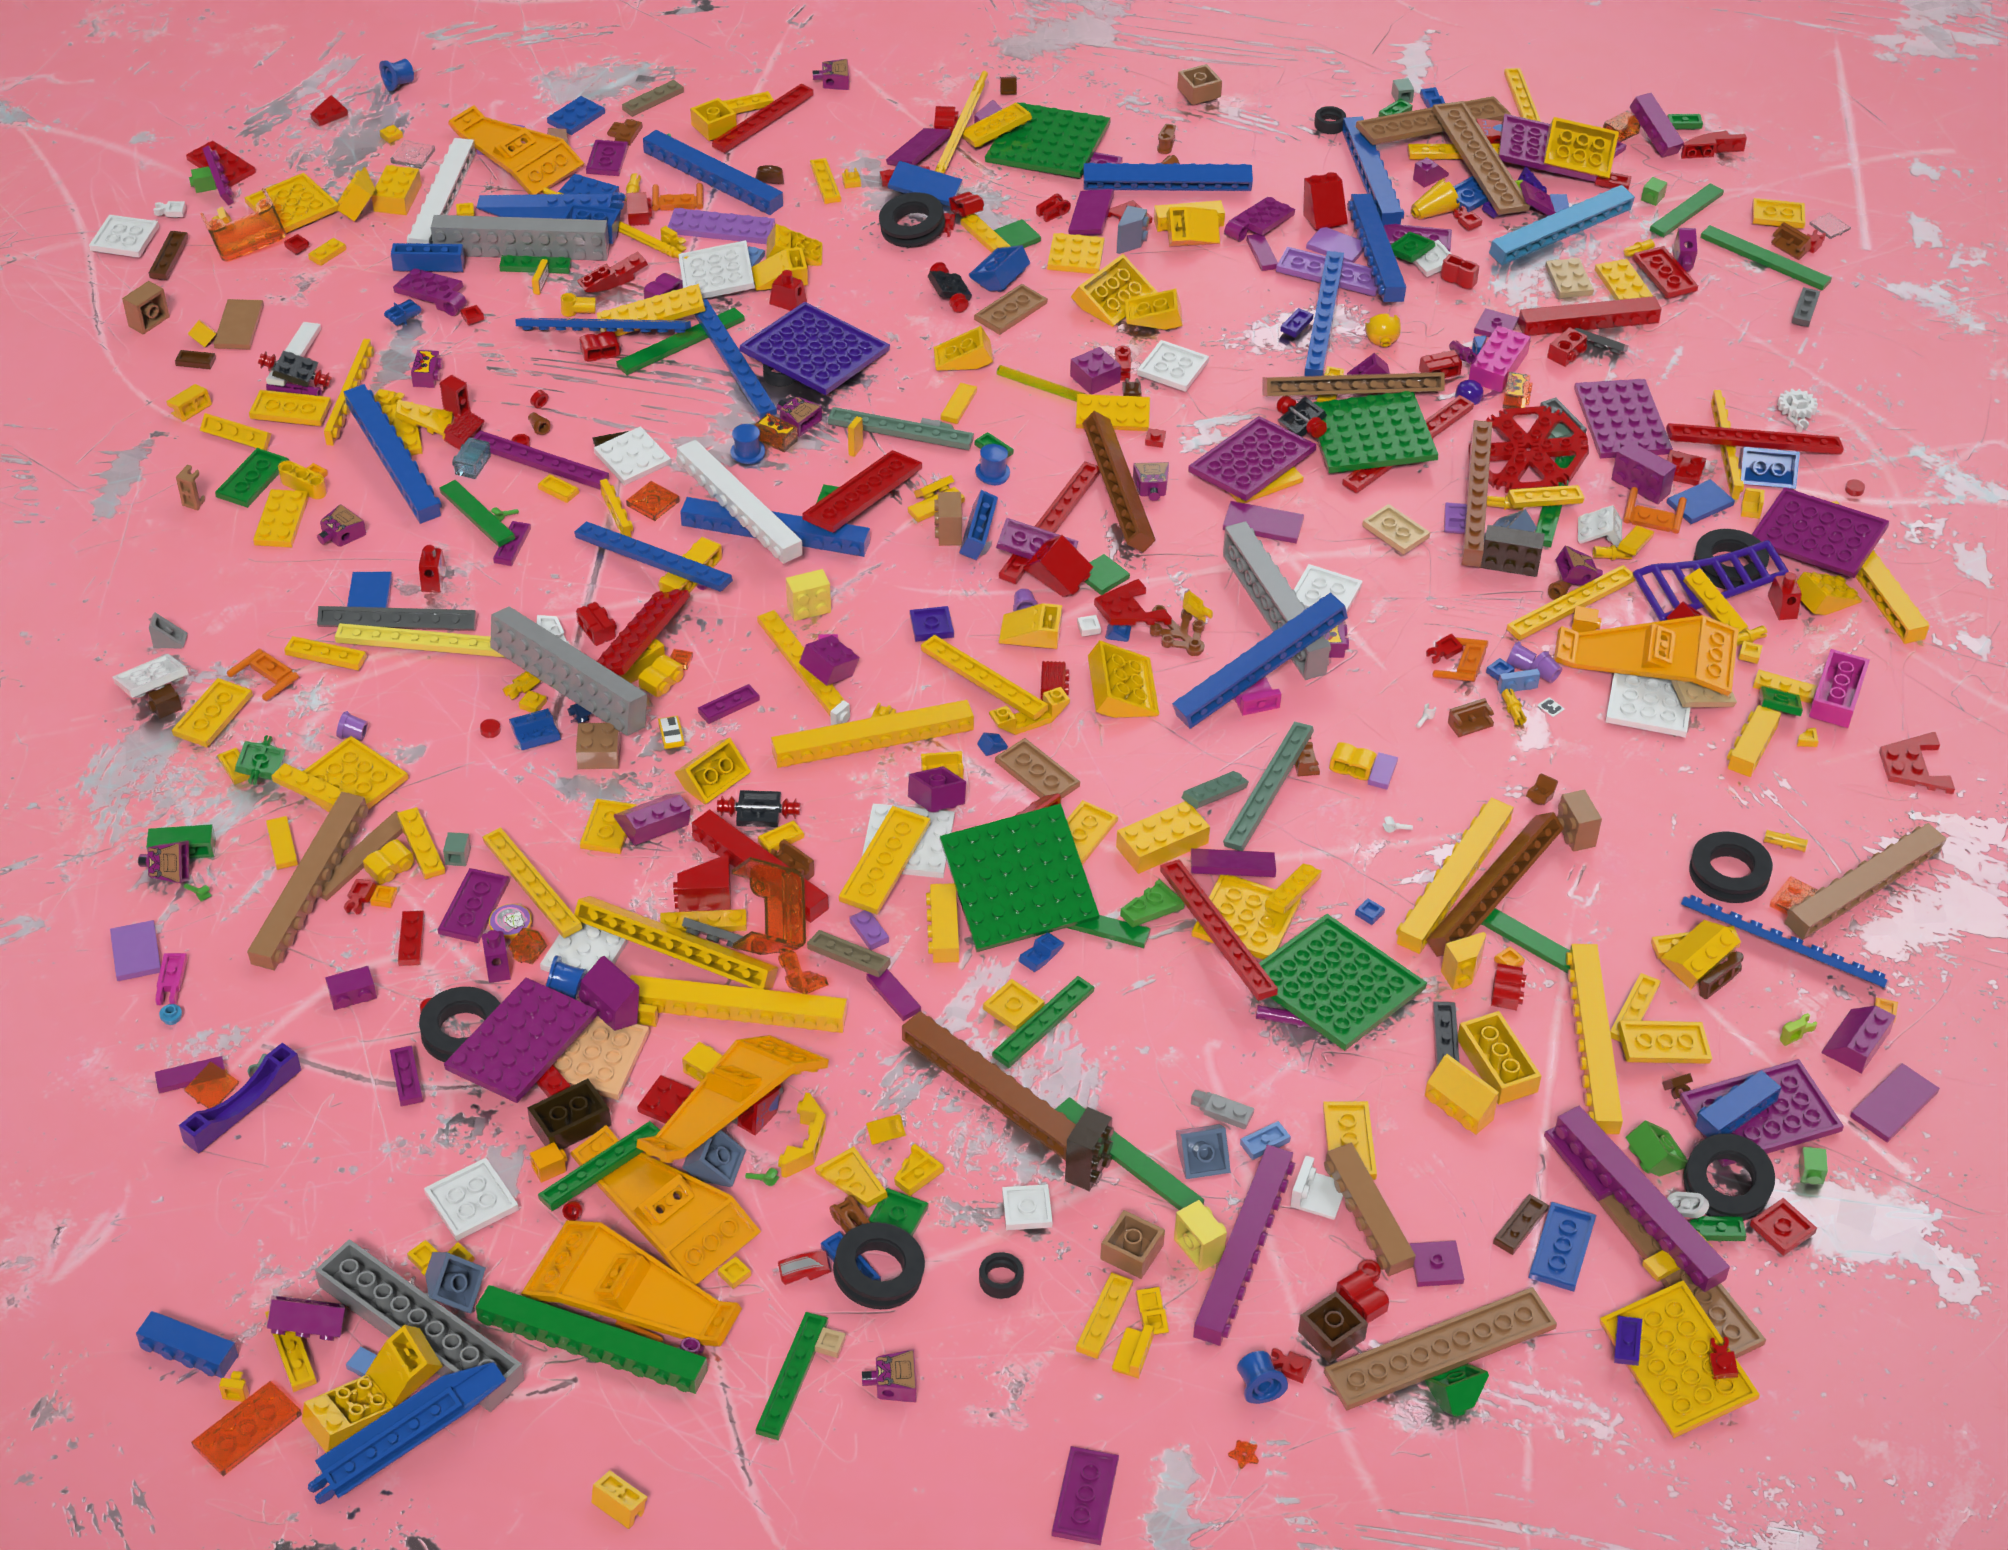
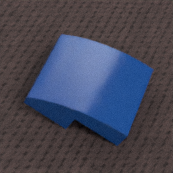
M548 708L509 719L512 731L521 750L561 740L560 733L554 724L553 716Z

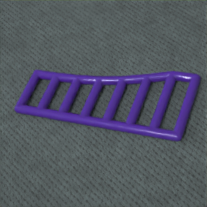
M1765 540L1752 546L1711 558L1651 564L1633 571V576L1658 619L1665 621L1668 620L1666 617L1672 611L1663 612L1643 575L1651 572L1654 574L1675 609L1680 603L1661 572L1673 570L1692 602L1689 605L1697 610L1704 606L1683 581L1685 575L1681 569L1693 568L1696 571L1703 566L1712 565L1727 591L1721 592L1725 599L1771 583L1774 577L1783 576L1789 571L1769 540ZM1766 549L1779 572L1770 575L1756 552ZM1748 555L1762 578L1752 581L1738 558ZM1731 561L1744 584L1734 587L1720 563Z

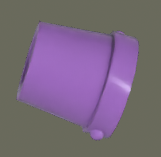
M1020 589L1015 592L1013 611L1038 605L1033 593L1029 589Z
M1518 641L1514 644L1507 663L1520 670H1529L1537 654L1522 646L1521 642Z
M1548 651L1539 654L1529 669H1538L1540 678L1549 683H1553L1562 672V667L1551 657Z
M348 711L343 712L338 722L336 736L340 739L352 736L362 741L367 731L368 722L351 715Z

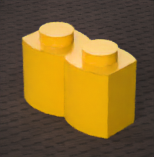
M663 654L639 675V687L658 698L666 694L670 686L681 681L683 678V665Z
M1338 742L1331 757L1329 769L1339 774H1349L1359 780H1368L1377 754L1369 749L1356 748L1349 743Z
M395 839L384 845L381 850L369 854L363 860L365 871L381 885L393 880L396 874L409 870L414 864L412 852L398 839Z

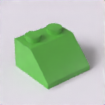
M1645 1120L1626 1136L1630 1144V1151L1641 1160L1640 1166L1646 1173H1652L1660 1177L1685 1168L1688 1160L1668 1130Z

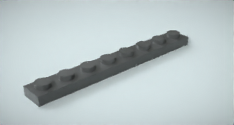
M318 606L317 626L338 627L341 623L398 629L475 631L476 611Z

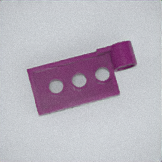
M1267 196L1229 220L1225 226L1224 234L1239 242L1244 240L1248 229L1263 236L1294 216L1296 209L1275 200L1273 197Z
M414 268L393 286L394 293L435 303L438 310L445 311L450 316H455L467 305L465 296L458 292L464 287L461 280Z

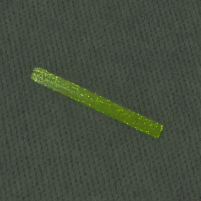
M999 365L997 368V375L1075 402H1077V394H1086L1003 365Z

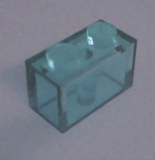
M468 438L465 444H462L458 454L453 457L452 465L454 466L455 475L476 479L491 457L489 442Z

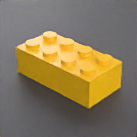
M1184 801L1117 830L1116 848L1133 869L1140 874L1190 852L1191 848L1197 849L1208 844L1210 826L1191 804Z
M1500 1011L1460 1023L1458 1042L1481 1079L1499 1092L1498 1105L1538 1092L1542 1075Z

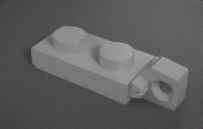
M1194 1090L1191 1096V1104L1200 1107L1204 1115L1244 1130L1254 1114V1108L1214 1093L1207 1092L1206 1094L1205 1092Z

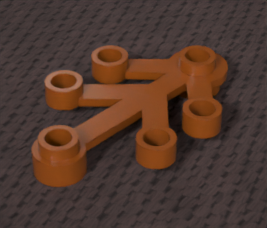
M1156 605L1152 611L1161 609L1167 611V609L1163 605ZM1185 609L1181 611V627L1173 619L1172 624L1167 625L1170 629H1163L1157 623L1150 626V634L1152 636H1162L1161 644L1163 647L1184 648L1191 656H1199L1205 649L1204 642L1200 640L1205 623L1200 619L1193 622L1194 634L1192 638L1187 632L1193 615L1186 612ZM1173 637L1181 638L1183 641L1173 640Z

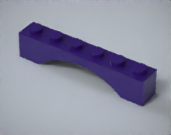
M284 1043L279 1044L264 1057L253 1076L234 1095L215 1107L196 1111L179 1125L183 1142L198 1154L301 1071L298 1054Z

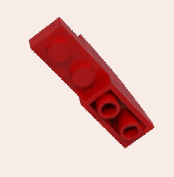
M1719 131L1694 137L1683 143L1681 159L1714 157L1715 153L1744 151L1747 136L1746 134L1729 135L1728 131Z
M637 251L611 267L607 263L578 279L577 283L585 292L610 290L635 279L634 273L648 264L646 259Z

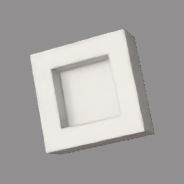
M1096 615L1077 618V625L1082 637L1101 634V627Z
M843 700L830 711L831 725L846 723L849 720V703Z

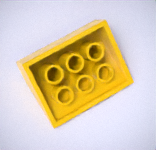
M1553 117L1546 140L1544 164L1609 179L1619 132Z
M1122 254L1078 286L1071 295V298L1082 310L1113 327L1126 317L1125 300L1157 293V291L1128 258Z
M1099 640L1088 654L1096 712L1112 718L1158 716L1159 708L1150 658Z

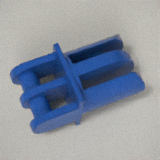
M408 299L398 305L394 302V307L386 310L384 316L396 326L402 323L407 325V320L419 315L422 309L414 301Z

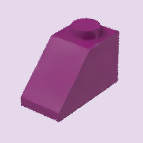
M1428 157L1415 163L1413 180L1424 188L1449 176L1445 169Z
M1373 353L1350 370L1347 375L1387 374L1390 371L1388 364L1377 354Z

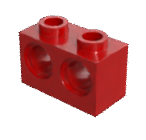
M1569 327L1550 343L1547 358L1566 367L1577 356L1585 352L1587 336Z

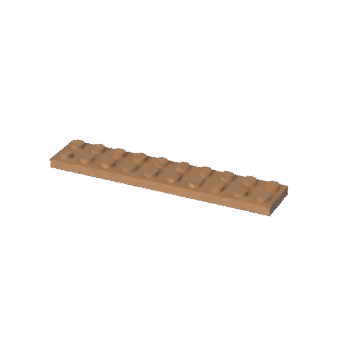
M1494 96L1464 101L1475 120L1479 118L1503 121L1504 114L1511 115ZM1433 107L1360 120L1356 122L1355 126L1372 145L1446 132L1432 111Z
M1464 101L1433 105L1432 111L1497 214L1529 211L1530 205L1525 202L1518 185Z
M1614 1194L1598 1201L1644 1260L1662 1250L1660 1244L1653 1236L1646 1232L1637 1219L1631 1216L1629 1210L1616 1200ZM1683 1269L1660 1280L1666 1288L1682 1280L1685 1281L1723 1340L1724 1337L1729 1339V1349L1734 1351L1735 1358L1765 1345L1766 1338L1721 1283L1703 1292L1699 1286L1692 1282L1690 1276Z
M1531 1287L1324 1367V1374L1347 1411L1554 1330L1557 1327V1322L1535 1289Z

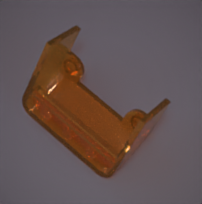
M262 188L265 199H261L256 204V212L224 224L221 219H212L208 222L204 213H200L221 260L231 261L280 241L286 236L285 229L265 188Z
M749 857L732 870V874L750 879L751 891L756 896L764 898L765 934L751 931L733 943V948L759 955L798 950L806 943L803 875L796 869Z

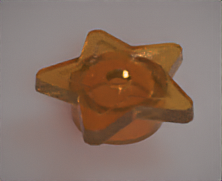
M1237 1440L1235 1449L1228 1453V1457L1237 1460L1240 1469H1243L1248 1463L1258 1464L1259 1459L1255 1455L1258 1445Z

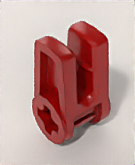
M1056 193L1036 206V214L1043 216L1044 221L1048 222L1068 213L1071 203L1068 200H1063L1062 196Z
M1121 345L1115 348V361L1121 365L1120 381H1125L1126 378L1130 380L1131 350L1129 347Z

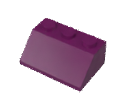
M667 794L616 813L614 818L635 846L689 825L691 808L681 795Z
M601 956L581 980L579 991L581 1002L597 1009V1016L614 1031L636 1025L639 986L607 957Z
M1878 1006L1851 1009L1822 1050V1054L1862 1074L1891 1032L1896 1015Z
M271 1295L267 1329H271L273 1334L285 1335L286 1331L296 1332L295 1336L310 1338V1334L320 1335L319 1339L334 1341L335 1337H340L345 1307L339 1303Z

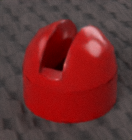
M570 1201L564 1205L562 1209L564 1217L569 1221L577 1220L583 1213L581 1203Z

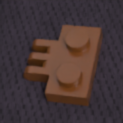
M626 119L624 123L614 122L607 135L615 137V141L628 142V145L631 146L643 125L642 122L633 119Z

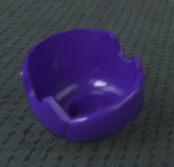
M1464 380L1457 386L1455 398L1461 395L1473 402L1474 405H1477L1483 397L1484 390L1477 381Z

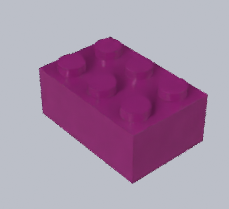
M1628 441L1617 451L1611 480L1630 490L1632 487L1638 488L1639 495L1659 504L1671 492L1677 465Z

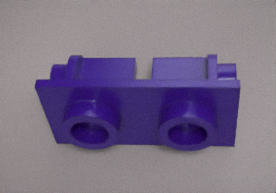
M1525 166L1518 180H1524L1547 193V188Z

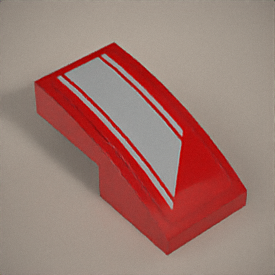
M826 1251L799 1254L778 1261L781 1281L785 1285L806 1276L811 1281L831 1272Z

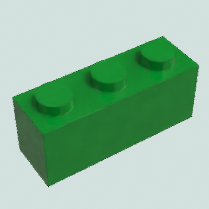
M213 825L148 828L147 852L148 847L189 840V859L214 857L216 837Z

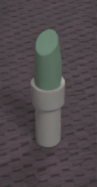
M921 419L923 424L954 429L952 424L939 420Z

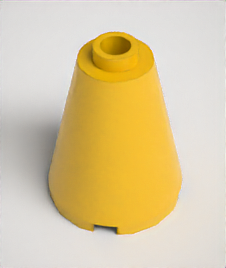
M1445 178L1439 180L1412 204V209L1410 210L1412 216L1420 220L1458 209L1460 202L1457 203L1456 199L1459 197L1453 185L1449 181L1445 182Z

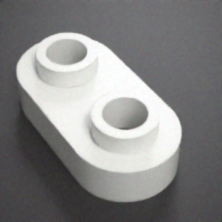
M1674 1192L1667 1198L1683 1217H1702L1709 1208L1708 1200L1699 1193Z

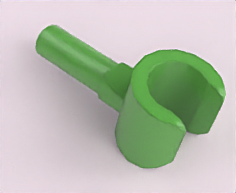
M497 507L491 509V512L500 521L505 516L519 513L518 509L501 511Z
M187 883L184 885V888L194 892L200 901L212 896L208 892L210 889L207 885L201 888Z
M769 1168L766 1174L746 1173L745 1178L760 1180L768 1186H773L779 1179V1176H776L778 1173L776 1169Z

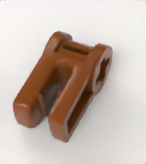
M1166 123L1158 134L1159 144L1157 151L1159 153L1169 154L1172 152L1176 125Z
M851 1195L846 1197L842 1203L838 1205L833 1204L829 1207L832 1218L841 1226L845 1233L857 1227V1225L870 1223Z

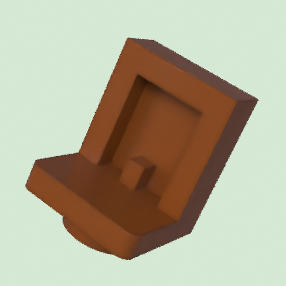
M1542 773L1539 774L1535 785L1528 789L1526 797L1530 798L1535 804L1545 805L1553 799L1558 780Z

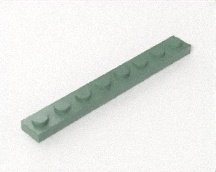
M837 407L832 408L828 417V424L848 427L854 418L858 416L862 418L864 431L965 450L970 449L974 440V433Z
M1294 721L1223 840L1224 847L1239 851L1245 849L1314 732L1313 726Z

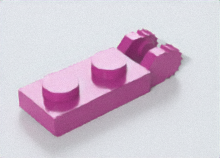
M164 953L156 985V1005H163L164 992H170V1004L177 1003L178 992L181 989L187 963L186 953Z

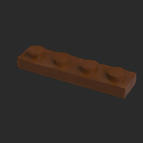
M169 232L148 272L150 278L167 280L188 240L187 232Z

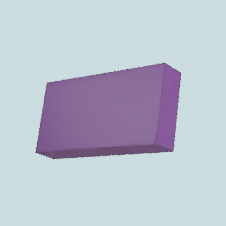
M1378 752L1368 779V785L1387 790L1396 768L1398 757Z

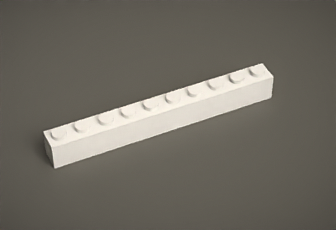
M454 138L452 144L449 145L448 153L444 156V162L440 164L439 172L435 175V181L431 184L429 194L427 193L426 201L421 206V212L417 214L416 222L412 225V231L407 236V243L433 244L431 234L433 216L449 214L476 154L474 140Z
M696 439L677 447L676 461L678 465L682 466L690 476L694 477L698 484L703 486L710 496H713L722 507L724 506L730 515L735 517L743 527H746L751 535L761 542L763 547L772 552L775 558H778L784 564L802 555V540Z

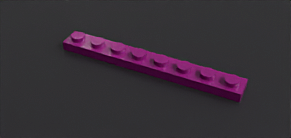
M481 430L470 441L473 448L597 489H601L600 480H609L608 472Z

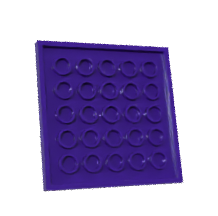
M803 302L739 346L740 352L824 395L830 393L890 350V344L807 302Z

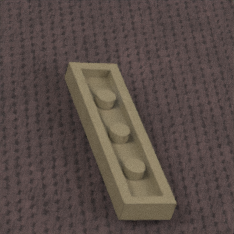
M675 80L669 81L623 103L622 110L633 117L684 93V87Z
M818 930L807 942L809 950L876 977H880L891 965L889 957L821 930Z

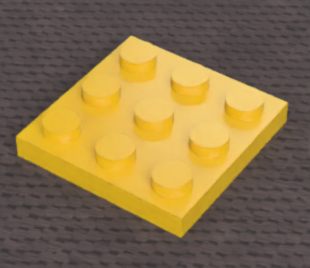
M1054 233L1047 270L1096 274L1100 271L1105 238Z

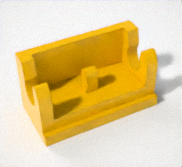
M197 384L190 386L166 401L167 405L175 410L171 414L181 419L182 422L212 405L207 389Z
M962 751L921 754V771L944 766L964 780Z
M609 1470L593 1484L591 1503L627 1529L634 1525L636 1514L642 1517L647 1496Z

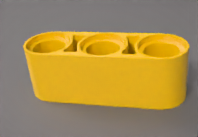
M283 461L278 465L283 485L297 491H308L309 497L312 499H322L326 496V486L322 475L292 461Z

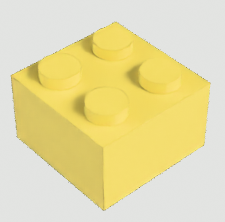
M823 569L786 578L787 607L794 621L831 613L830 583Z
M1198 1200L1177 1211L1174 1240L1200 1272L1220 1262L1225 1250L1227 1231L1222 1223H1218L1213 1217L1210 1208L1204 1206Z

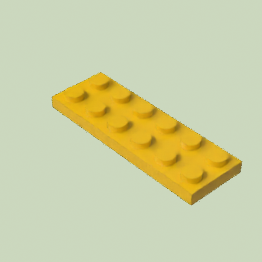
M699 284L609 310H603L597 313V318L675 320L706 310ZM600 328V332L606 331V328ZM617 328V331H612L615 332L616 336L630 333L624 332L623 328Z
M892 805L839 894V901L878 915L930 826L931 819Z

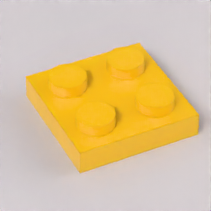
M1011 979L983 1003V1010L1016 1031L1045 1005V1001Z

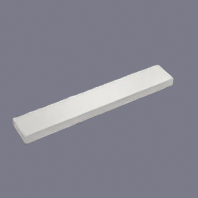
M303 322L285 351L304 357L321 331V324ZM273 368L266 378L267 384L285 386L286 380L272 376Z

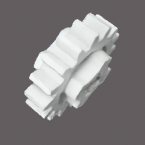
M1792 388L1790 392L1785 390L1784 394L1781 393L1778 399V410H1783L1782 414H1788V418L1793 417L1797 420L1798 418L1805 419L1807 417L1810 419L1812 415L1816 414L1818 408L1817 398H1813V394L1808 395V391H1801V389L1795 391Z

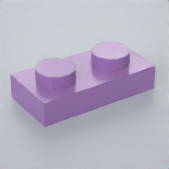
M864 910L849 917L850 924L870 950L889 943V936L871 912Z

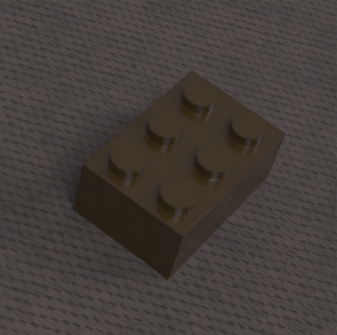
M1487 525L1480 568L1537 577L1545 534Z
M589 1079L583 1080L527 1107L530 1125L544 1146L555 1142L559 1150L595 1134L605 1125L611 1126L610 1109Z
M1089 1107L1086 1108L1067 1139L1066 1182L1089 1192L1094 1184L1097 1185L1099 1183L1104 1167L1108 1168L1112 1160L1110 1151L1113 1146L1111 1137L1114 1128L1112 1127L1111 1116Z

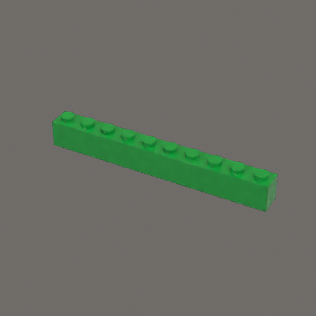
M491 1285L487 1286L476 1305L478 1321L484 1325H492L501 1328L507 1333L522 1335L528 1340L543 1342L552 1348H561L572 1355H581L593 1362L608 1364L617 1370L623 1369L632 1372L637 1377H646L658 1384L676 1387L682 1392L696 1394L708 1371L706 1357Z

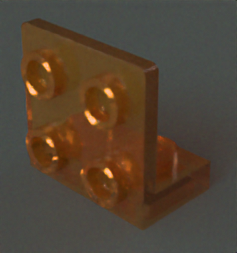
M785 948L778 949L780 953L778 960L781 967L785 969L787 975L785 976V982L789 988L802 994H808L829 985L825 976L811 971L802 972L796 952Z

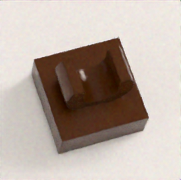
M1016 76L1000 77L1001 95L1017 94Z
M1129 378L1122 382L1123 396L1141 397V383L1138 378L1135 379V382H1129Z
M1691 1073L1664 1081L1662 1084L1665 1091L1672 1089V1097L1677 1099L1680 1098L1679 1089H1682L1683 1092L1691 1090L1686 1084L1693 1082Z

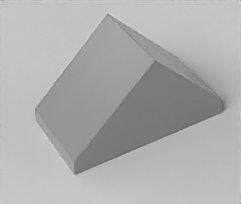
M156 612L153 613L149 624L153 648L182 649L188 633Z

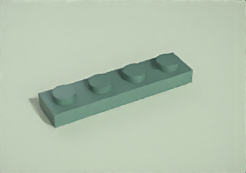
M1232 771L1185 790L1181 798L1198 809L1247 788L1249 781L1242 777L1240 773Z

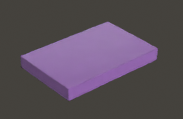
M1327 227L1320 228L1306 244V249L1325 256L1327 251L1343 252L1344 261L1352 263L1364 252L1360 239Z
M154 920L110 929L117 981L160 972L161 964Z

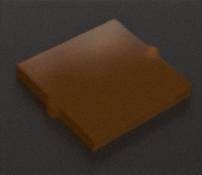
M210 1061L184 1089V1092L194 1098L197 1104L201 1103L209 1109L222 1103L236 1088L239 1081L229 1075L226 1069L222 1070Z

